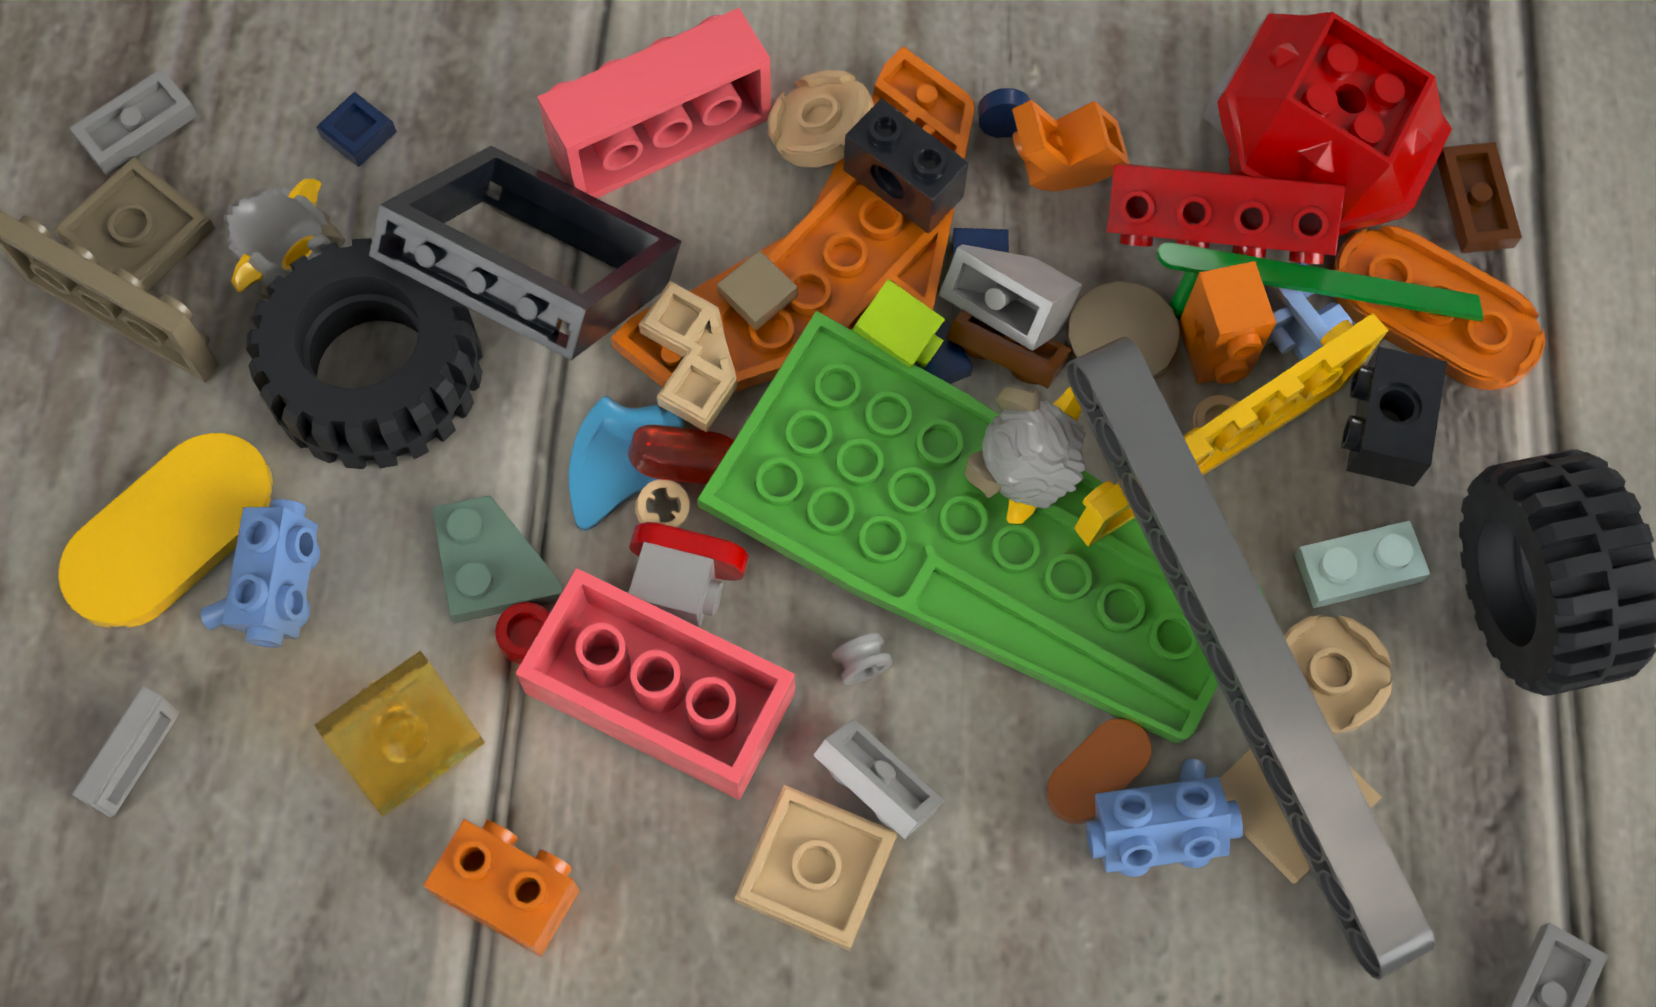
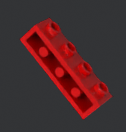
M1119 163L1114 164L1107 232L1120 234V244L1153 247L1154 237L1176 239L1177 244L1209 249L1210 243L1232 245V253L1259 258L1266 257V249L1289 251L1288 261L1323 264L1324 254L1336 256L1346 186L1345 184Z

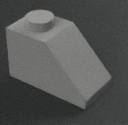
M961 245L957 247L939 296L1033 351L1062 332L1082 284L1035 257Z

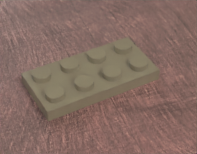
M0 210V249L25 281L203 382H207L219 364L206 346L210 341L209 338L192 324L190 319L193 317V313L183 303L167 294H163L158 299L147 293L143 283L124 269L116 267L113 272L106 270L98 265L99 261L92 253L73 241H69L66 246L52 239L53 235L33 218L23 215L20 220H17Z

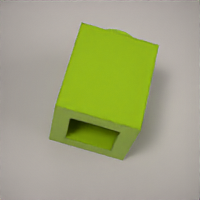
M887 279L852 331L907 367L911 368L916 363L924 369L944 341L935 333L945 319L894 282Z

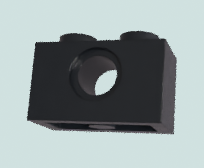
M882 98L845 135L844 171L928 234L964 197L969 162Z
M1377 347L1367 365H1362L1352 379L1350 397L1358 399L1356 415L1348 417L1342 436L1341 448L1349 450L1346 471L1412 487L1417 484L1432 463L1447 365L1446 361L1385 347ZM1381 409L1394 412L1399 417L1400 422L1386 418Z

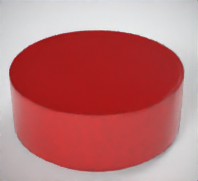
M521 602L510 606L501 614L496 624L495 636L502 653L510 661L517 664L522 663L548 618L549 611L537 603Z

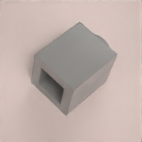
M644 542L628 593L701 628L705 615L714 617L722 594L723 582L716 580L713 559Z

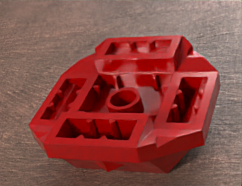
M1334 12L1311 15L1268 13L1257 28L1217 100L1222 131L1231 156L1228 158L1231 174L1345 184L1339 236L1347 234L1354 229L1372 227L1405 217L1415 207L1452 130V127L1441 112L1436 77L1386 46L1382 38L1372 37Z

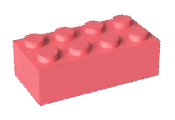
M737 8L723 15L710 16L698 26L676 36L660 38L648 48L624 59L610 60L602 65L599 70L574 81L558 83L547 93L537 97L550 156L565 183L595 198H599L768 121V115L771 111L770 57L740 8Z
M578 568L575 569L515 673L525 694L738 800L741 799L795 695L794 673Z

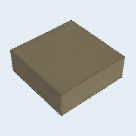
M760 250L717 284L718 294L755 330L759 329L798 296V287Z

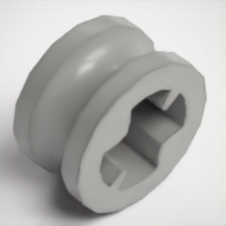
M871 633L860 636L843 644L832 653L834 663L844 667V671L841 673L843 684L851 685L866 681L881 674L893 664L890 654L881 652L880 647L884 644L881 634Z

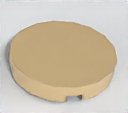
M823 70L805 75L794 82L797 88L792 90L787 96L783 91L774 101L768 115V135L784 160L798 167L817 168L843 159L845 135L874 106L868 90L863 83L856 80L854 75L846 71Z
M1322 615L1307 617L1290 627L1284 634V638L1332 733L1338 734L1355 731L1376 717L1391 695L1392 681L1390 682L1391 674L1389 670L1391 662L1388 651L1373 631L1353 618L1339 615L1336 618L1329 616L1321 617Z

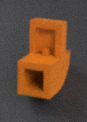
M1029 100L1012 109L1018 130L1013 133V141L1017 152L1024 160L1030 185L1034 188L1044 191H1061L1090 186L1113 176L1114 164H1130L1118 121L1096 101L1058 119H1054L1033 100Z

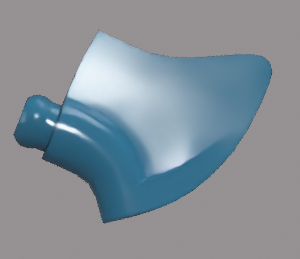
M607 395L595 404L584 419L576 435L569 465L571 506L575 523L580 530L588 531L594 528L622 503L640 493L649 482L658 479H670L676 482L674 462L667 435L679 434L684 430L685 424L682 418L662 407L659 408L658 404L639 408H626Z

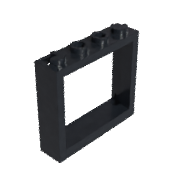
M489 146L380 204L369 256L565 358L573 360L663 291L670 281L682 241L493 146ZM490 181L502 187L500 195L488 190ZM484 201L616 268V270L581 294L444 223ZM562 320L570 324L568 329L571 331L570 336L560 332Z

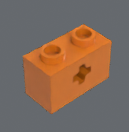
M1255 261L1199 272L1178 323L1197 384L1214 380L1218 384H1230L1248 376L1252 372L1276 325V320Z

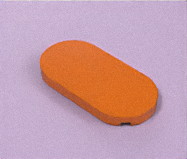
M1381 226L1380 230L1367 231V229L1356 232L1343 243L1332 263L1331 270L1479 295L1484 317L1482 321L1334 297L1337 304H1340L1349 317L1357 323L1374 313L1389 330L1383 338L1411 354L1446 361L1445 374L1464 385L1483 390L1507 388L1525 378L1543 354L1545 347L1544 328L1542 331L1540 330V325L1536 320L1539 314L1533 304L1523 294L1408 229L1398 226Z

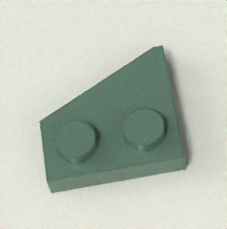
M491 495L432 507L449 613L453 623L502 614L510 606L521 602H533L539 605L557 602L564 590L562 583Z

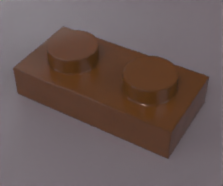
M1496 142L1443 147L1437 159V165L1461 254L1515 248L1522 235Z
M964 310L954 318L946 339L962 346L964 352L977 359L993 361L1011 370L1013 376L1027 384H1039L1047 389L1063 369L1072 350L1050 339L1031 351Z

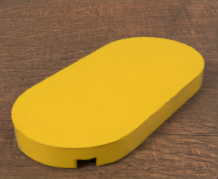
M208 433L195 436L172 449L81 527L69 540L60 559L58 579L61 592L71 608L88 622L110 628L109 626H125L126 628L140 626L162 614L236 548L243 507H269L272 500L270 497L273 485L272 472L260 452L246 440L225 433Z

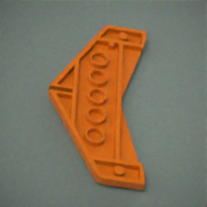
M902 46L885 63L874 84V92L871 96L874 105L882 98L965 159L975 111L972 98L955 83ZM844 158L836 162L819 197L807 216L788 235L760 250L798 287V296L757 330L746 322L718 294L717 284L748 258L689 291L717 306L719 309L728 350L737 378V388L734 392L773 380L816 311L853 330L855 324L887 279L934 311L955 207L928 234L844 171ZM649 307L631 317L611 337L612 347L663 388L683 357L640 334L639 324L651 308Z

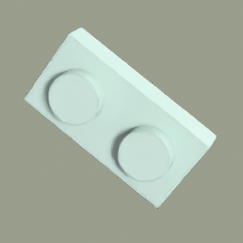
M1410 520L1301 546L1294 554L1313 608L1424 582L1430 575Z

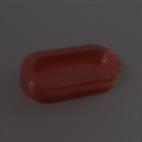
M645 425L634 432L627 455L633 467L648 477L707 484L734 440L718 432H705L703 430L662 425Z

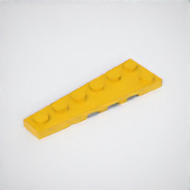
M1374 313L1354 326L1349 320L1340 322L1321 339V348L1243 400L1234 403L1204 426L1195 427L1184 434L1183 437L1202 475L1215 469L1344 389L1389 330ZM1111 480L1106 481L1085 497L1083 504L1086 508L1074 529L1089 547L1135 518L1118 483L1114 485Z

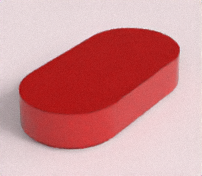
M643 522L636 525L629 545L631 552L638 557L640 556L643 543L647 542L711 558L714 560L716 578L729 581L741 580L744 577L749 559L746 550L734 542L655 522Z

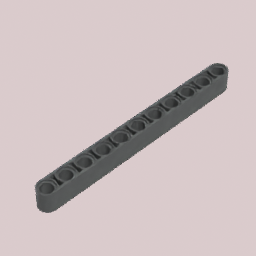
M1121 337L1069 361L1066 368L1071 389L1357 961L1371 977L1378 980L1433 950L1435 941L1431 928L1140 350L1131 339Z

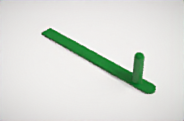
M1171 242L1163 243L1156 254L1158 261L1166 268L1184 271L1169 303L1176 318H1181L1199 272L1253 261L1256 262L1263 285L1475 321H1482L1484 318L1480 298L1477 294Z

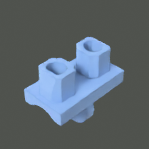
M1296 263L1308 266L1307 263ZM1264 285L1276 320V325L1265 345L1273 342L1283 355L1293 350L1297 357L1303 360L1322 347L1321 339L1337 324L1344 320H1349L1352 324L1351 318L1340 304L1332 302L1316 311L1306 299L1314 293Z

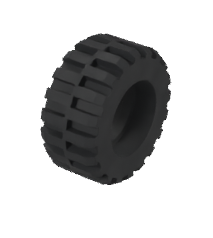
M371 238L352 239V246L339 248L337 242L320 247L322 254L310 260L303 255L291 263L290 266L293 271L286 278L277 275L266 288L270 296L268 302L260 300L256 304L251 320L257 329H251L247 333L246 350L252 359L248 365L252 380L260 391L262 399L287 436L300 448H309L315 458L332 463L339 456L345 468L364 469L367 460H376L380 469L397 466L398 456L411 453L413 459H416L428 453L429 450L426 444L435 437L444 442L456 431L452 422L455 416L460 418L467 417L474 404L470 391H476L480 388L482 370L479 364V360L483 357L481 344L468 307L370 257ZM372 321H390L405 325L418 333L417 344L406 364L393 376L378 384L352 389L331 386L317 379L318 367L326 349L339 335L354 326Z
M1569 449L1489 466L1471 482L1467 488L1468 495L1463 499L1461 512L1464 515L1463 521L1459 523V538L1462 540L1463 551L1460 552L1461 565L1466 572L1468 584H1465L1468 599L1472 600L1476 612L1474 618L1479 631H1483L1487 639L1486 646L1492 657L1500 661V669L1508 678L1514 679L1515 684L1522 689L1542 696L1630 679L1636 676L1656 653L1654 646L1656 644V559L1651 542H1654L1650 526L1649 524H1644L1639 513L1642 507L1635 494L1628 492L1624 487L1626 480L1615 469L1609 468L1608 462L1602 458L1579 449Z

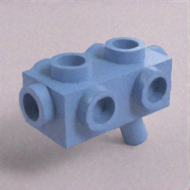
M273 499L270 501L269 507H243L227 598L208 605L200 611L202 622L208 629L213 630L225 625L245 633L246 643L269 648L282 647L283 639L299 638L300 628L309 619L311 611L306 596L310 570L317 565L320 558V547L316 538L318 524L305 518L306 506L292 500Z
M1197 759L1185 760L1182 764L1179 782L1095 794L1096 820L1086 821V835L1091 858H1102L1106 873L1119 871L1121 874L1130 877H1137L1147 873L1151 866L1179 862L1190 868L1203 867L1214 857L1230 855V839L1242 838L1243 823L1239 805L1236 800L1227 801L1219 776L1205 778L1207 767L1203 762Z

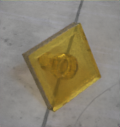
M421 650L377 681L370 683V686L366 689L364 687L356 696L314 724L322 739L382 816L388 814L485 744L483 738Z

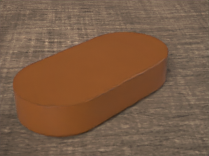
M1115 718L1102 723L1051 774L1046 786V800L1051 811L1059 819L1070 824H1085L1086 821L1094 820L1095 794L1125 790L1149 763L1152 747L1145 730L1139 724L1124 718Z

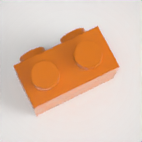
M464 819L423 886L435 898L541 957L580 891L574 880L568 877L572 867L542 849L538 851L534 858L514 847L519 838L509 830L486 819L480 828Z

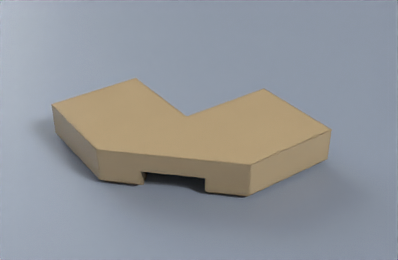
M669 281L639 324L640 334L683 357L657 395V403L660 407L708 432L737 388V378L732 358L728 350L718 307Z

